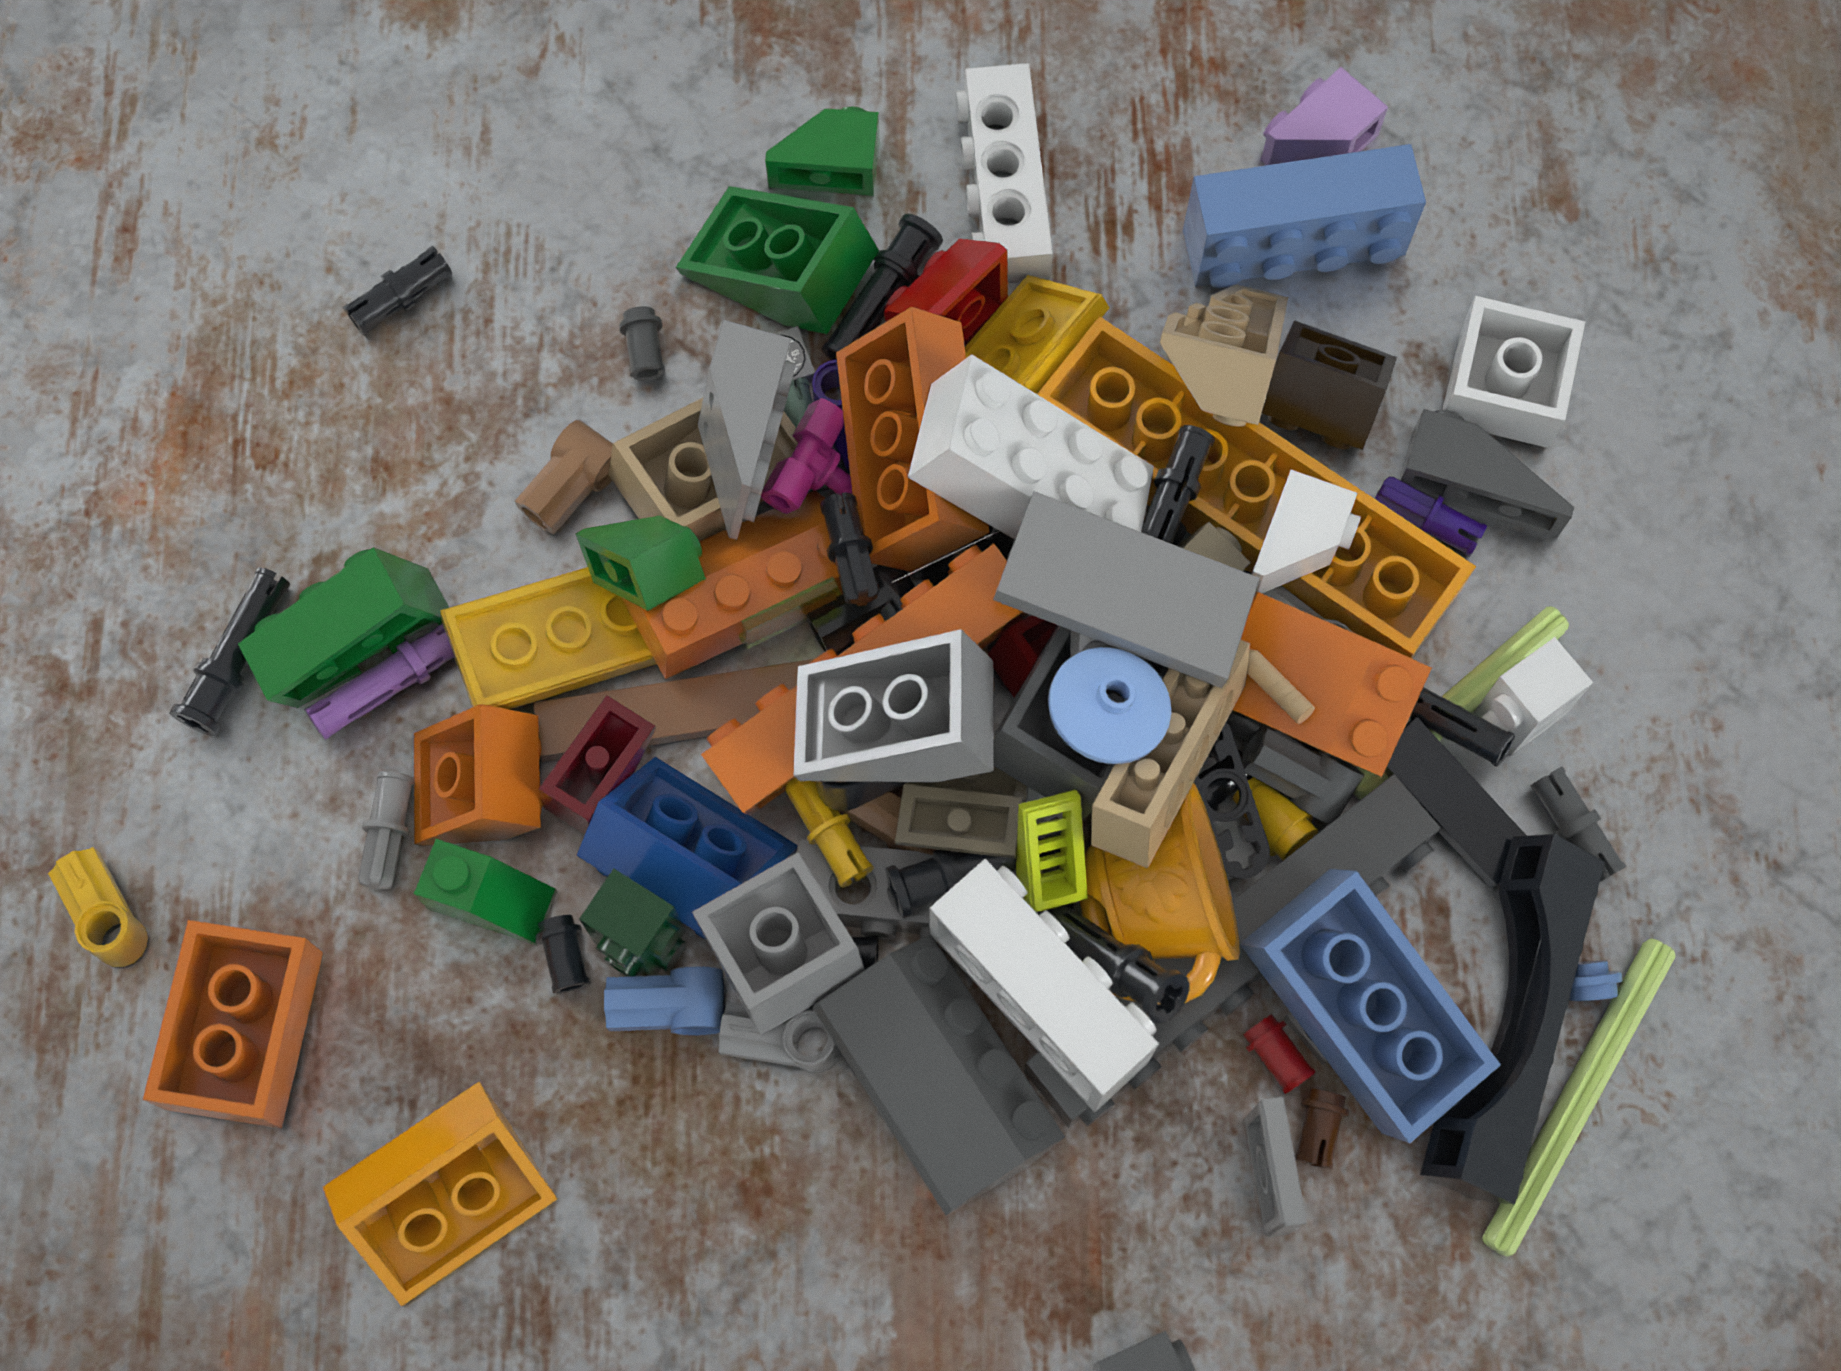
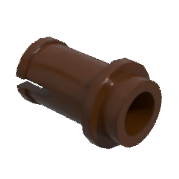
M1311 1088L1308 1099H1302L1301 1106L1305 1107L1306 1111L1297 1153L1294 1155L1295 1161L1304 1164L1310 1163L1311 1166L1333 1169L1334 1163L1332 1162L1342 1117H1348L1350 1111L1344 1108L1345 1096Z

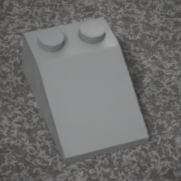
M962 629L798 666L794 777L799 781L941 782L994 771L993 660Z

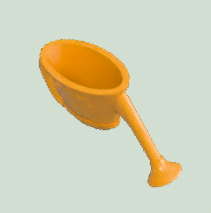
M1194 783L1148 868L1092 845L1087 849L1085 853L1088 899L1079 901L1082 915L1105 930L1110 936L1111 927L1114 938L1125 945H1141L1151 952L1153 959L1196 958L1193 968L1186 975L1190 987L1185 1003L1201 996L1213 983L1221 957H1224L1226 961L1239 959L1238 927L1226 871L1207 810ZM1128 996V997H1119V998L1125 999V1000H1127V1001H1134V1000L1131 999L1129 996Z

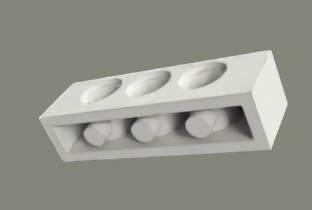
M1029 63L966 68L965 90L955 91L957 121L958 123H967L969 137H961L963 170L973 169L974 184L966 185L968 216L978 217L980 232L971 234V240L997 242L1008 249V283L1022 282L1027 275L1049 280L1053 252ZM999 124L1005 126L1006 128L1002 130H993L988 128L987 126ZM1006 171L1012 175L1001 178L994 176L992 173ZM1003 218H1012L1019 223L1005 226L997 221Z

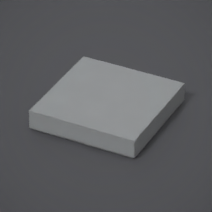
M1282 1096L1262 1099L1244 1119L1264 1233L1268 1235V1238L1289 1235L1307 1224L1284 1097Z

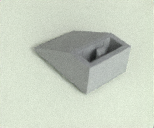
M723 319L709 368L698 428L728 537L737 540L742 520L745 519L752 522L755 520L796 363L786 361L791 338Z

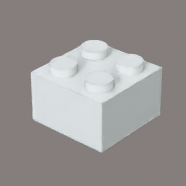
M1475 296L1461 325L1443 410L1454 412L1460 415L1464 421L1479 425L1488 434L1549 448L1566 420L1585 321Z

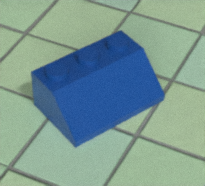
M654 757L598 802L576 856L594 866L606 877L609 876L613 868L673 905L681 922L693 929L697 935L706 939L692 912L797 852L798 845L752 816L742 813L736 806L659 758Z

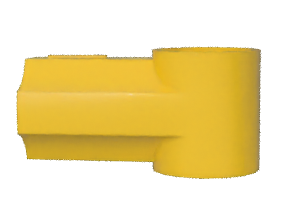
M94 847L81 851L74 850L56 860V865L48 875L75 924L74 932L78 943L103 963L112 967H126L135 963L142 957L147 948V931L143 924L133 916L100 852ZM121 924L120 933L117 938L111 943L103 945V937L107 930L114 925Z

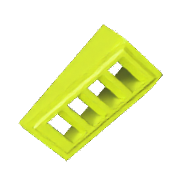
M1077 790L1018 804L1016 877L1027 891L1023 899L1035 912L1088 899L1081 795ZM1063 812L1062 818L1039 824L1036 822L1038 818ZM1062 830L1060 836L1038 841V836ZM1061 848L1060 853L1039 858V853ZM1060 865L1059 870L1044 874L1040 872V870Z

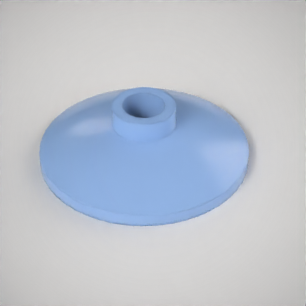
M1099 647L1077 653L1060 667L1049 690V712L1058 734L1076 752L1097 762L1124 764L1141 759L1158 746L1169 727L1171 702L1163 680L1143 659L1121 649ZM1106 690H1113L1119 693L1125 702L1116 703L1111 701L1106 694Z

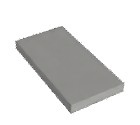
M1034 491L993 600L1222 688L1228 680L1260 578Z

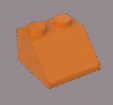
M479 704L414 733V844L423 846L433 845L435 839L451 844L502 841L541 827L540 815L543 804L539 793L541 741L539 739L538 715Z

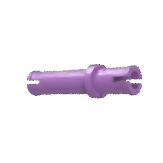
M443 623L410 644L405 640L396 646L397 652L386 660L365 671L324 699L305 708V712L323 739L327 740L349 723L359 719L417 681L422 685L431 679V672L454 658Z

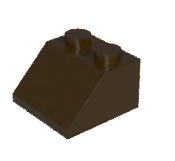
M1294 320L1279 351L1262 414L1267 415L1268 420L1280 428L1298 430L1300 427L1317 433L1323 442L1335 448L1350 449L1355 447L1363 450L1386 393L1397 357Z

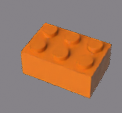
M188 920L143 1100L168 1111L282 1129L323 952L308 939Z

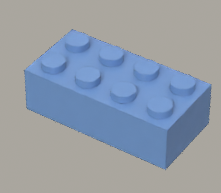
M1407 144L1194 176L1183 234L1195 287L1212 285L1215 288H1226L1239 283L1241 280L1258 277L1279 280L1292 275L1294 272L1318 269L1321 272H1332L1351 263L1371 261L1374 264H1384L1406 255L1426 204L1412 145Z
M1329 869L1240 943L1241 947L1382 1134L1411 1143L1500 1066L1495 1056L1357 871Z

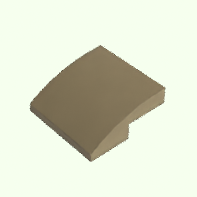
M995 766L994 771L941 782H908V784L903 786L895 843L896 845L1016 859L1018 804L1027 802L1029 787Z

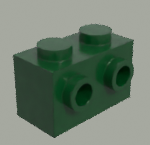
M614 868L579 918L593 942L597 945L596 949L606 956L604 961L627 977L636 976L638 972L645 976H657L661 969L666 972L670 971L686 947V941L682 939L686 931L675 907Z

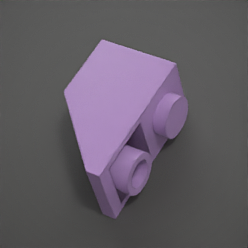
M1340 67L1325 81L1322 78L1316 79L1303 93L1300 104L1289 114L1286 111H1281L1271 120L1263 134L1266 137L1261 161L1265 165H1273L1360 152L1379 135L1388 106Z

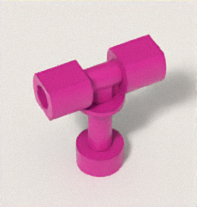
M823 398L809 404L792 435L798 442L791 457L776 464L762 490L761 498L773 508L785 514L800 508L810 488L816 491L823 485H826L840 496L844 492L852 494L851 476L837 466L840 461V454L832 449L844 426L843 411L838 406Z

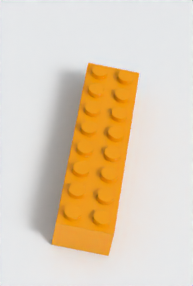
M1100 316L1037 394L1153 465V474L1147 505L1149 506L1157 490L1154 484L1155 477L1159 469L1166 468L1179 436L1180 428L1184 425H1192L1211 433L1215 442L1210 448L1197 480L1201 485L1200 491L1195 500L1189 501L1181 522L1190 534L1208 522L1215 528L1220 527L1227 530L1240 543L1242 547L1241 554L1251 562L1244 569L1250 573L1254 570L1291 469L1358 493L1351 513L1360 516L1361 519L1349 550L1338 546L1329 566L1282 586L1324 619L1337 620L1345 624L1353 633L1413 659L1462 591L1476 568L1474 564L1260 422L1259 425L1246 422L1245 426L1237 427L1215 420L1212 413L1204 412L1200 409L1173 364Z

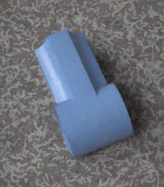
M683 967L671 970L670 975L606 977L604 989L606 1028L608 1031L670 1029V1032L679 1035L717 1034L720 1031L722 1015L724 1013V971L715 967Z

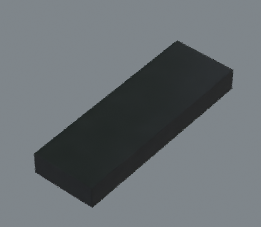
M1418 717L1410 719L1402 732L1384 773L1388 778L1395 774L1441 827L1438 832L1489 887L1497 886L1502 878L1512 838L1527 835Z

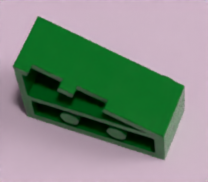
M373 547L357 552L349 557L344 563V568L328 580L315 583L304 589L299 595L300 600L283 612L262 619L256 624L255 632L239 642L238 645L267 701L299 708L361 675L362 672L358 664L388 648L394 654L397 652L396 646L407 638L435 623H438V625L442 624L440 610L450 607L428 568Z

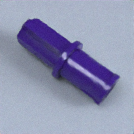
M1388 476L1384 480L1375 496L1377 501L1422 531L1458 549L1468 557L1471 556L1478 543L1459 534L1458 529L1481 539L1487 528L1486 524L1479 523L1442 503L1444 500L1443 496L1439 495L1437 499H1434L1393 476Z

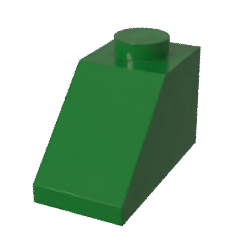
M854 106L841 109H823L766 151L765 165L768 188L874 196L880 141L879 112L866 111Z
M660 515L584 528L575 533L593 583L647 611L706 579L699 558L702 556V548L694 532L690 528Z
M435 839L414 891V895L428 910L536 946L535 935L540 933L538 923L547 919L557 894L556 888L491 856L439 839Z

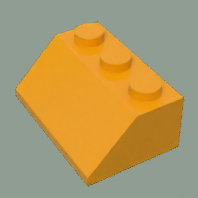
M480 1081L322 1187L337 1227L401 1306L557 1200L554 1191L511 1124Z

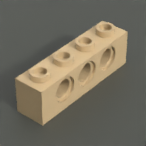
M1240 640L1228 680L1222 688L1171 668L1168 669L1163 678L1171 702V718L1167 732L1158 746L1148 755L1133 762L1115 764L1092 805V846L1143 867H1149L1246 685L1250 643Z

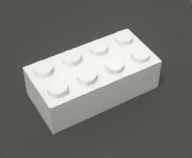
M971 354L931 384L908 478L1009 537L1016 539L1034 491L1142 532L1154 466Z
M984 859L929 908L930 935L1084 1102L1096 1112L1148 1064L1159 1044L1151 1036L1157 1031L1156 1027L1139 1007L1133 1003L1124 1007L1108 990L1113 985V982L1097 962L1088 956L1081 961L1065 944L1070 939L1068 933L1050 913L1044 911L1041 915H1038L1023 899L1027 894L1025 887L1008 868L1002 866L996 871Z

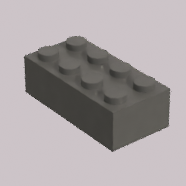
M1056 625L993 735V766L1044 797L1077 790L1081 795L1082 820L1084 821L1092 812V805L1115 764L1097 762L1076 752L1061 738L1051 720L1048 705L1049 690L1060 667L1071 658V630ZM1138 656L1147 662L1163 680L1169 669L1168 667Z

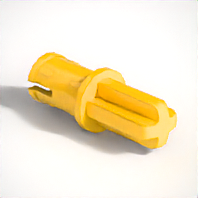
M792 779L786 785V793L810 832L807 836L809 844H817L837 877L840 887L844 888L851 885L852 878L857 882L868 875L874 869V866L868 861L847 826L851 820L848 814L841 815L839 811L826 806L818 795L816 781Z

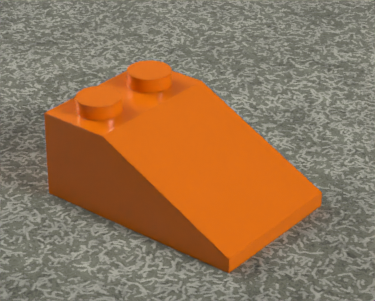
M1256 592L1240 640L1250 643V649L1259 651L1315 707V710L1304 722L1297 724L1248 674L1246 676V685L1233 710L1382 777L1432 667L1260 592Z

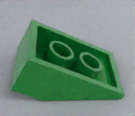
M729 186L682 256L676 269L681 275L785 326H798L799 329L828 334L870 267L879 249L854 207Z

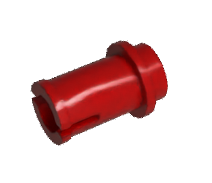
M1270 1014L1245 1032L1243 1036L1250 1044L1246 1047L1247 1051L1255 1050L1283 1088L1284 1094H1287L1315 1074L1316 1071L1313 1067H1310L1282 1029L1287 1025L1283 1020L1278 1023L1275 1017Z

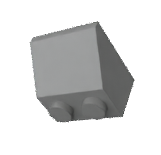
M799 852L692 912L732 988L760 1035L765 1034L815 1005L865 971L856 944Z

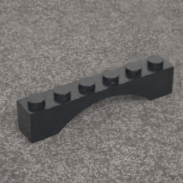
M1556 834L1515 836L1512 838L1498 889L1506 922L1509 949L1508 989L1502 1020L1491 1048V1052L1500 1063V1066L1434 1122L1420 1172L1421 1176L1473 1200L1515 1205L1605 864L1603 860Z

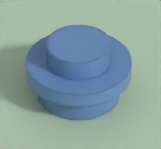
M1607 960L1579 962L1569 1000L1591 1001L1618 997L1617 982L1623 981L1622 972L1609 971Z

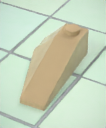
M1235 284L1211 295L1209 306L1196 302L1189 306L1187 316L1177 312L1168 315L1162 331L1160 344L1200 409L1204 412L1212 413L1213 418L1218 422L1237 427L1245 426L1246 422L1259 425L1277 359L1288 297Z

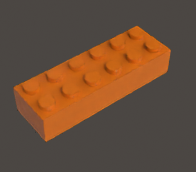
M976 544L948 564L950 570L947 573L949 576L936 586H933L930 580L927 579L906 593L900 599L902 610L885 621L882 615L878 614L852 633L854 645L838 656L833 649H829L809 664L960 629L983 649L999 638L1007 628L1025 619L1030 614L993 600L1007 560L995 544L983 552ZM784 683L777 686L755 703L760 711L758 714L744 724H741V722L734 718L706 738L712 747L701 755L744 814L751 816L784 793L786 785L795 778L794 752L797 686L790 691Z

